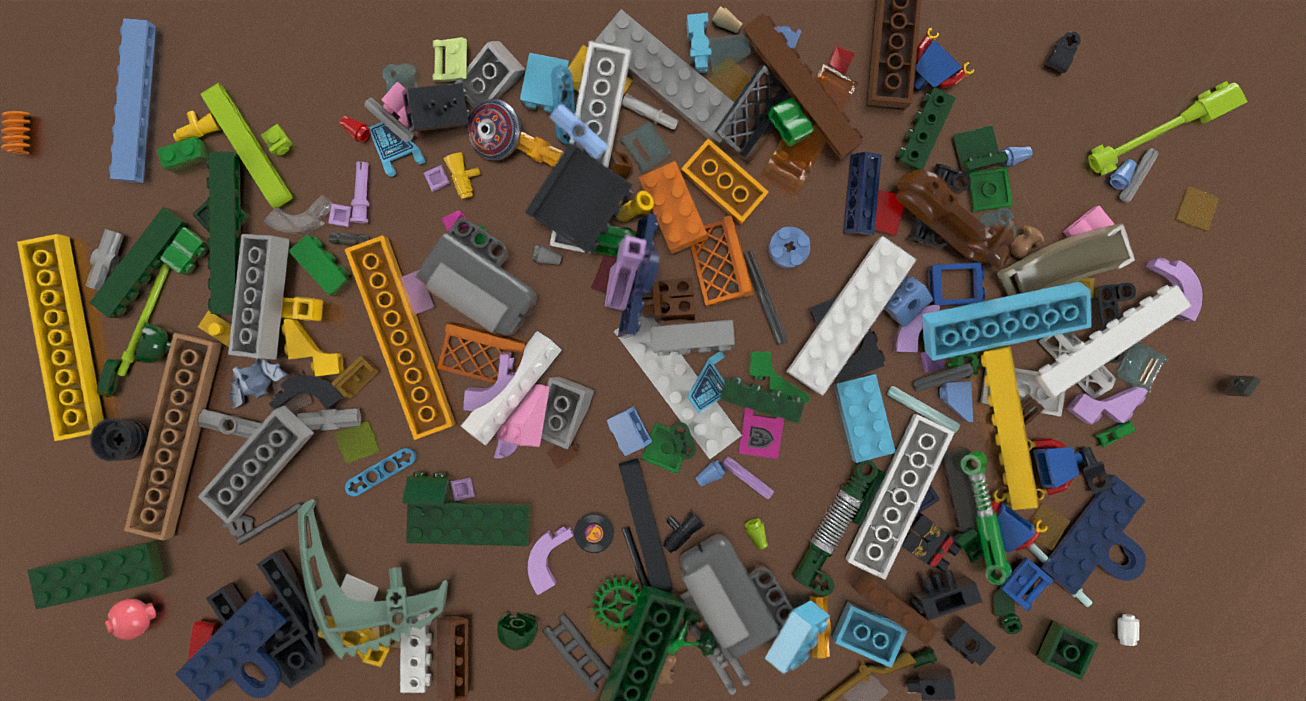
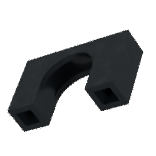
M837 298L808 308L815 327L820 324ZM871 328L868 329L860 341L857 351L848 358L835 377L836 383L884 366V354L882 350H878L876 344L878 338L875 331H871Z

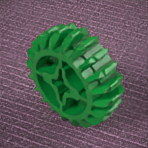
M613 577V584L607 579V587L600 584L599 588L602 592H594L599 598L592 599V603L598 604L592 607V611H599L594 617L595 619L602 617L599 624L603 625L607 622L605 627L607 630L613 625V632H617V627H621V631L625 632L624 626L629 625L633 612L624 618V611L627 608H631L632 605L636 607L642 590L637 591L639 588L638 584L631 587L633 582L631 579L625 584V577H621L620 583H617V577ZM620 589L630 592L634 599L623 597ZM614 590V598L602 604L605 596ZM618 600L621 601L622 608L617 607L616 603ZM604 610L616 612L618 619L609 617Z

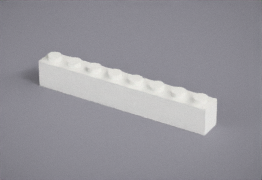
M1166 285L1156 291L1158 293L1156 296L1145 298L1140 302L1141 306L1136 309L1131 308L1123 313V318L1109 322L1105 330L1094 332L1089 336L1090 340L1085 343L1082 341L1072 347V352L1058 356L1055 359L1057 362L1051 366L1047 364L1038 370L1040 373L1034 377L1047 396L1056 397L1189 308L1191 305L1178 285L1171 287Z

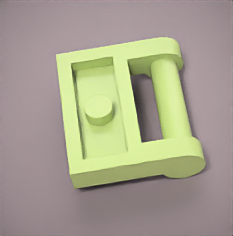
M461 37L433 40V48H435V74L432 76V81L449 82L466 79L467 39ZM446 48L445 74H443V49Z

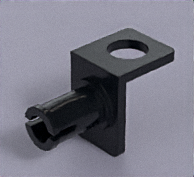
M1091 447L1078 451L1083 457V462L1086 466L1083 468V472L1093 494L1096 495L1112 489L1113 485L1105 471L1103 461L1097 462ZM1099 476L1103 477L1106 481L1105 485L1100 488L1093 484L1094 478Z

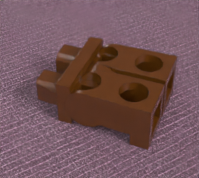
M692 277L655 281L650 292L642 297V300L653 299L654 304L644 305V318H655V322L674 319L695 320Z

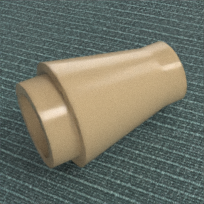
M721 6L712 18L715 25L737 33L743 24L726 7L722 8Z

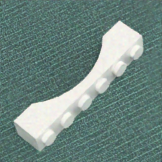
M537 331L524 347L520 366L507 387L492 401L473 410L461 427L484 445H487L562 350L553 341Z

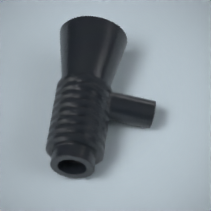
M693 511L690 512L682 525L671 516L666 522L674 531L665 539L663 546L670 553L676 552L693 533L705 526L704 522Z

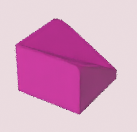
M458 210L443 217L442 221L449 232L458 219L466 218ZM462 224L460 230L468 227V224Z

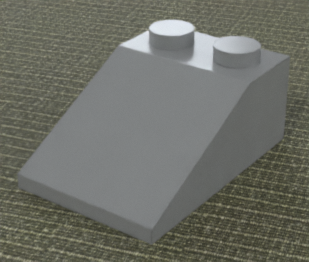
M491 41L486 43L468 66L466 79L457 80L456 83H462L467 93L466 100L475 108L485 100L499 99L518 81L526 69L500 41Z
M560 376L552 377L547 385L549 386L541 439L569 449L589 409L594 390Z

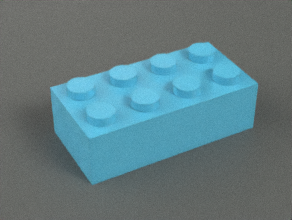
M876 374L833 383L852 461L858 463L896 453Z

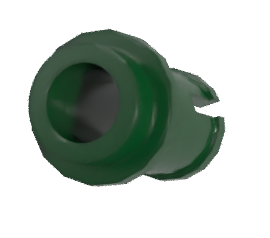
M927 648V651L911 655L917 663L913 667L916 668L928 663L934 664V661H937L934 650Z

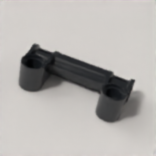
M943 164L935 165L936 171L934 174L939 177L941 176L952 192L960 194L969 188L971 179L968 174ZM956 179L963 180V188L956 185ZM916 216L911 236H908L909 241L937 250L948 244L944 239L942 244L936 243L934 236L938 234Z

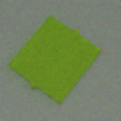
M369 421L361 423L360 426H352L335 433L340 446L338 449L342 451L346 464L380 452L375 440L376 435L373 434Z

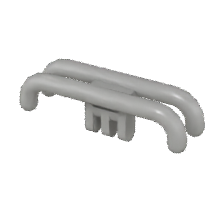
M703 618V623L706 624V626L708 627V629L711 631V629H710L709 625L707 624L706 620ZM691 625L689 631L696 640H699L701 631L696 625ZM716 639L714 654L707 657L725 684L728 693L734 695L736 693L735 686L724 669L729 664L728 661L734 668L743 686H748L750 681L737 658L732 659L727 649L722 648Z

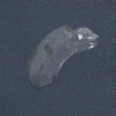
M321 195L308 210L299 215H289L283 209L276 207L263 222L269 227L286 234H307L317 230L325 223L320 216H324L330 211V206L333 202Z

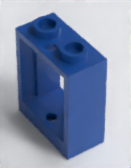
M981 263L928 266L929 293L933 298L930 306L967 305L983 302V299H985L986 292L985 288L982 287V279H984L985 272L984 268L981 267ZM973 269L974 298L943 300L941 270Z

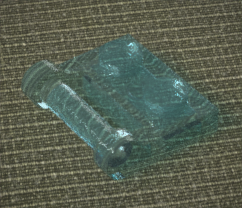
M650 120L620 139L622 145L627 147L639 165L638 169L641 173L648 171L671 155L670 150ZM637 138L651 159L650 161L646 162L632 140Z
M1137 342L1131 346L1116 377L1134 387L1145 388L1148 391L1147 393H1150L1157 374L1169 357ZM1152 357L1155 359V362L1142 383L1139 379Z

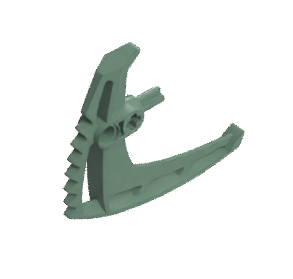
M311 499L298 509L300 556L309 603L319 629L340 659H343L346 653L355 657L358 649L364 655H366L369 647L378 651L381 643L389 647L391 639L400 642L401 633L410 636L412 627L422 629L444 612L448 582L444 580L440 589L408 597L406 587L402 585L401 567L389 569L390 589H387L388 594L385 601L365 602L347 598L339 587L324 552L313 510L317 501ZM307 517H309L312 539V547L310 549L308 543ZM315 556L322 582V587L318 590L311 565V558ZM397 594L402 597V599L398 600V604L393 601ZM324 595L337 628H330L320 601ZM438 608L435 613L427 618L410 624V618ZM398 614H402L404 617L400 625H396L394 622ZM387 625L395 628L394 633L351 647H344L339 634L341 632L360 631Z

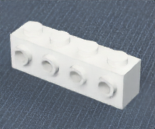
M427 612L410 618V624L421 621L432 615V613ZM401 614V624H402V622H403V620H404V617H403V615ZM432 621L422 629L412 627L410 636L401 633L400 693H425L428 686H431L432 675L429 674V666L432 663V654L429 653V646L432 644V634L429 633V626H431Z

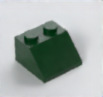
M413 472V475L407 477L402 504L444 505L451 498V476H446V473L442 472L433 473V476H425L426 472Z

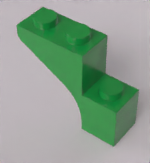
M750 351L748 375L753 376V380H765V376H768V392H770V389L782 392L781 396L789 398L792 395L802 398V403H810V397L807 393L776 374L771 362V352Z

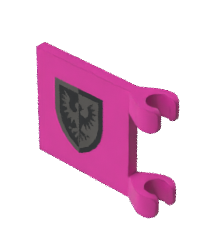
M745 407L738 453L778 459L784 419L753 415L754 410Z

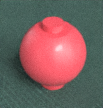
M135 598L121 600L108 613V620L105 621L108 633L113 632L114 636L120 639H135L148 629L150 620L156 618L155 610L152 603L145 604Z

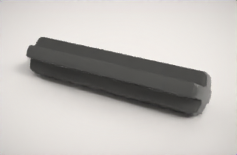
M970 363L917 379L914 382V386L917 391H922L972 375L973 368Z

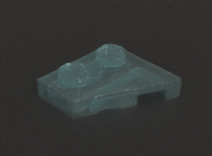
M744 34L708 38L709 48H711L712 78L718 76L750 54L749 41Z

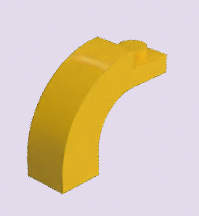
M283 298L281 318L321 321L323 301L306 298Z
M326 615L330 628H337L334 618ZM319 629L317 632L318 637L324 638L321 630ZM370 629L339 633L343 645L348 647L381 638ZM381 643L378 651L369 647L366 655L362 654L359 649L357 654L362 662L381 667L390 648Z

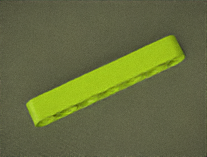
M217 83L202 92L203 100L269 204L276 210L292 200L291 193L225 89Z

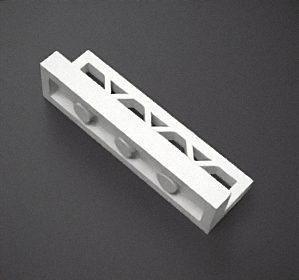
M1073 332L1043 337L1039 340L1042 346L1055 359L1062 355V352H1072V347L1081 342ZM1054 336L1060 342L1059 347L1051 346L1047 340ZM1102 365L1077 383L1092 399H1096L1113 388L1116 378ZM1089 382H1096L1102 388L1094 392L1089 387Z

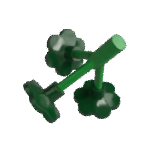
M686 607L682 617L684 618L683 628L679 625L673 643L668 648L669 654L674 655L682 646H697L702 651L703 656L714 654L716 639L711 631L702 632L700 639L696 642H688L686 638L688 636L687 627H690L691 623L702 622L701 615L698 612Z

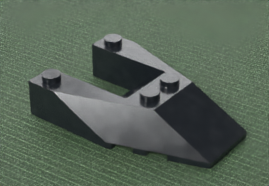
M282 549L257 563V566L279 597L270 605L286 622L260 648L278 666L281 676L280 681L291 689L325 666L309 603L292 564ZM232 583L223 586L206 598L223 625L245 604Z

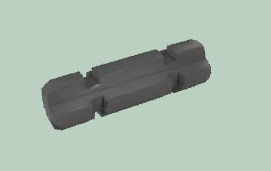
M329 233L330 243L338 244L340 242L341 244L357 245L369 240V236L366 234Z

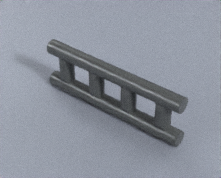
M562 614L558 617L561 623L553 631L546 627L542 632L594 694L599 689L596 683L604 676L608 679L610 670L567 617ZM565 630L573 637V640L566 646L557 638ZM577 646H580L587 655L577 662L570 652ZM592 661L599 671L589 677L583 670V667Z

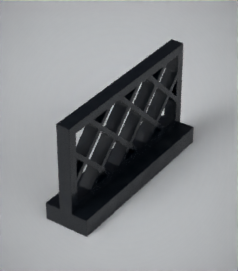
M760 65L714 132L735 151L739 158L751 162L775 128L768 116L772 107L793 97L765 66ZM764 74L766 76V85L759 86V78ZM776 86L779 90L771 98V87ZM766 88V99L760 100L759 90ZM750 91H754V101L748 102ZM766 103V109L760 114V104ZM754 105V115L748 116V106ZM743 107V118L736 119V111L738 108ZM755 119V125L751 130H748V120ZM743 122V132L736 133V123ZM731 124V134L725 135L722 131L726 125ZM743 136V142L738 147L736 137Z

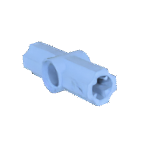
M560 104L553 111L550 118L595 159H598L608 148V145L563 104ZM577 126H582L585 130L582 137L574 135V129Z

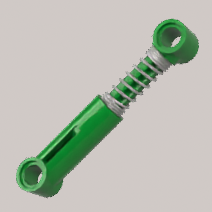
M973 451L962 459L961 467L969 475L970 481H972L971 486L974 488L972 491L975 493L973 496L976 497L974 502H977L976 507L979 510L977 511L976 521L987 566L986 578L993 585H1001L1010 577L1012 568L1006 559L997 514L993 511V506L990 505L989 490L986 489L988 486L985 483L987 458L984 453ZM971 459L977 461L978 467L972 465ZM995 569L1000 570L1002 572V576L998 575Z

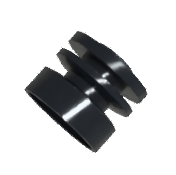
M104 419L93 428L90 435V447L93 453L101 460H132L141 456L144 452L148 433L145 427L134 419Z

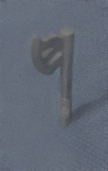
M298 502L256 528H253L254 519L246 515H241L230 524H226L223 521L221 527H228L231 534L238 537L236 542L241 545L269 527L288 518V516L293 515L302 505ZM234 522L237 524V530L235 529ZM243 522H245L246 533L243 530Z

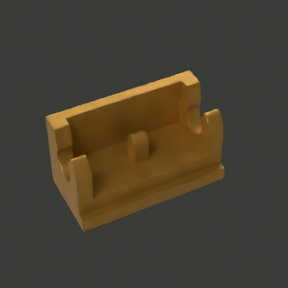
M360 356L331 384L345 398L352 399L380 371L366 356Z

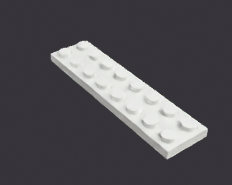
M642 311V313H639L638 319L641 323L639 332L629 338H618L681 422L687 424L693 438L708 458L711 459L742 435L717 402L697 413L687 396L698 376L678 352H671L669 356H658V353L653 352L651 327L659 326V324L655 322L654 318H644ZM619 328L614 331L617 336Z

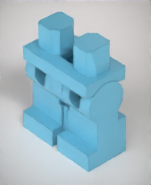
M708 13L687 15L688 42L691 41L690 64H694L695 71L699 74L707 73L708 63L711 59L709 40L704 34L708 26Z

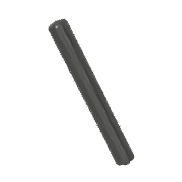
M752 250L747 251L743 255L748 272L776 343L781 345L787 342V337Z

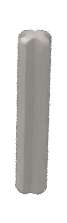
M373 98L365 101L364 106L403 141L408 143L412 140L414 134L409 132L408 128Z
M1150 148L1146 151L1133 173L1129 186L1125 187L1120 194V200L1126 203L1132 200L1158 157L1159 152Z

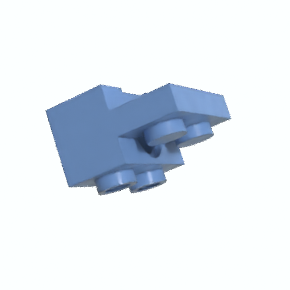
M906 275L883 309L889 313L891 318L905 327L933 301V298L924 284L914 277L910 278Z

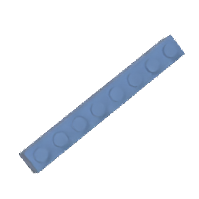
M123 18V25L120 28L122 40L119 46L120 65L117 67L118 84L115 88L117 102L114 106L115 124L112 127L114 135L113 144L111 145L112 163L109 166L110 179L119 182L143 183L156 31V26L148 20Z

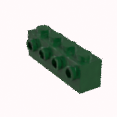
M935 87L930 92L925 93L921 101L924 105L921 110L918 109L913 119L915 125L913 129L909 128L905 136L907 142L905 146L900 147L896 157L899 158L898 165L911 171L924 169L956 99L955 96Z
M731 377L730 380H725L720 400L799 424L805 404L801 402L802 398L792 395L786 398L781 396L782 392L770 389V392L762 390L763 386L753 383L747 386L742 384L743 380Z

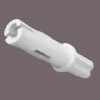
M626 94L622 100V106L653 120L654 124L660 123L672 130H675L679 121L663 113V109L658 110L629 94Z

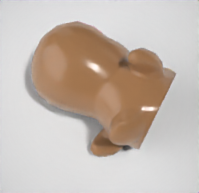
M1025 225L1023 234L1018 235L1010 245L1012 255L1021 259L1025 258L1030 253L1032 246L1039 247V242L1044 241V236L1036 228Z
M668 653L657 682L661 684L673 683L671 676L674 675V672L671 669L676 663V654L671 655Z

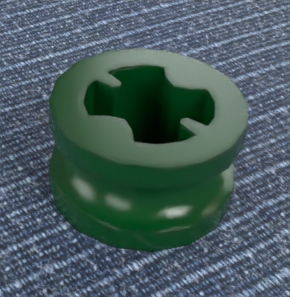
M1009 614L1002 619V625L1007 634H1017L1022 630V624L1017 615Z

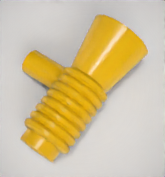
M189 111L187 116L190 124L177 129L173 136L176 142H180L193 137L200 138L204 134L219 131L222 128L212 112L198 121L195 112Z
M462 152L444 157L443 159L452 173L451 177L454 180L458 196H461L462 200L472 197L473 189L468 178L480 175L479 168L476 167L465 171Z
M640 191L633 200L621 206L622 210L616 217L617 220L628 222L639 214H651V209L654 205L652 196L646 191Z

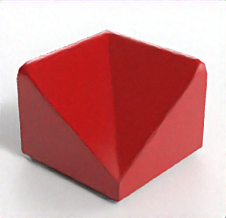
M836 46L827 68L845 75L854 53Z

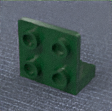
M992 125L958 133L953 136L963 173L1000 165L1008 160L1006 152L999 153Z

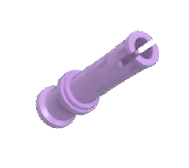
M356 162L355 195L351 201L353 212L350 222L368 223L366 217L369 203L366 199L369 163L362 162V164Z

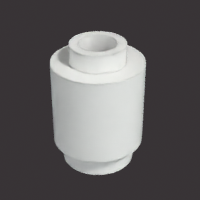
M1123 614L1122 618H1118V639H1120V644L1137 645L1139 640V620L1135 619L1134 615Z

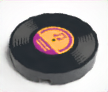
M600 513L584 515L578 520L574 529V538L577 545L588 553H599L607 549L614 538V529L611 521Z

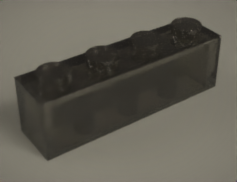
M966 447L946 450L941 460L956 530L960 532L978 529L976 515H978L977 511L979 510L976 507L977 502H974L976 500V497L973 496L975 493L972 491L974 488L971 486L972 481H970L969 475L961 467L962 459L971 453Z

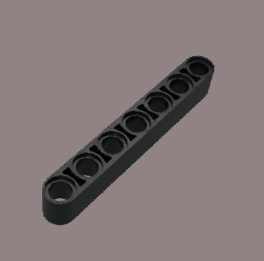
M637 458L619 463L651 587L672 593L674 589L639 460Z

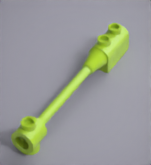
M1225 81L1215 87L1217 91L1211 93L1208 90L1198 95L1199 100L1195 101L1179 117L1116 149L1110 146L1104 148L1103 144L1092 149L1093 154L1088 157L1089 164L1096 173H1101L1103 176L1117 169L1115 164L1118 163V156L1183 123H1188L1200 118L1202 124L1207 123L1248 101L1238 84L1234 82L1229 84L1228 81Z

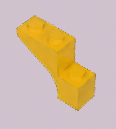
M284 319L282 332L286 336L287 344H285L284 349L288 359L295 360L313 357L311 370L315 373V376L342 374L344 372L342 353L328 354L321 351L298 320Z

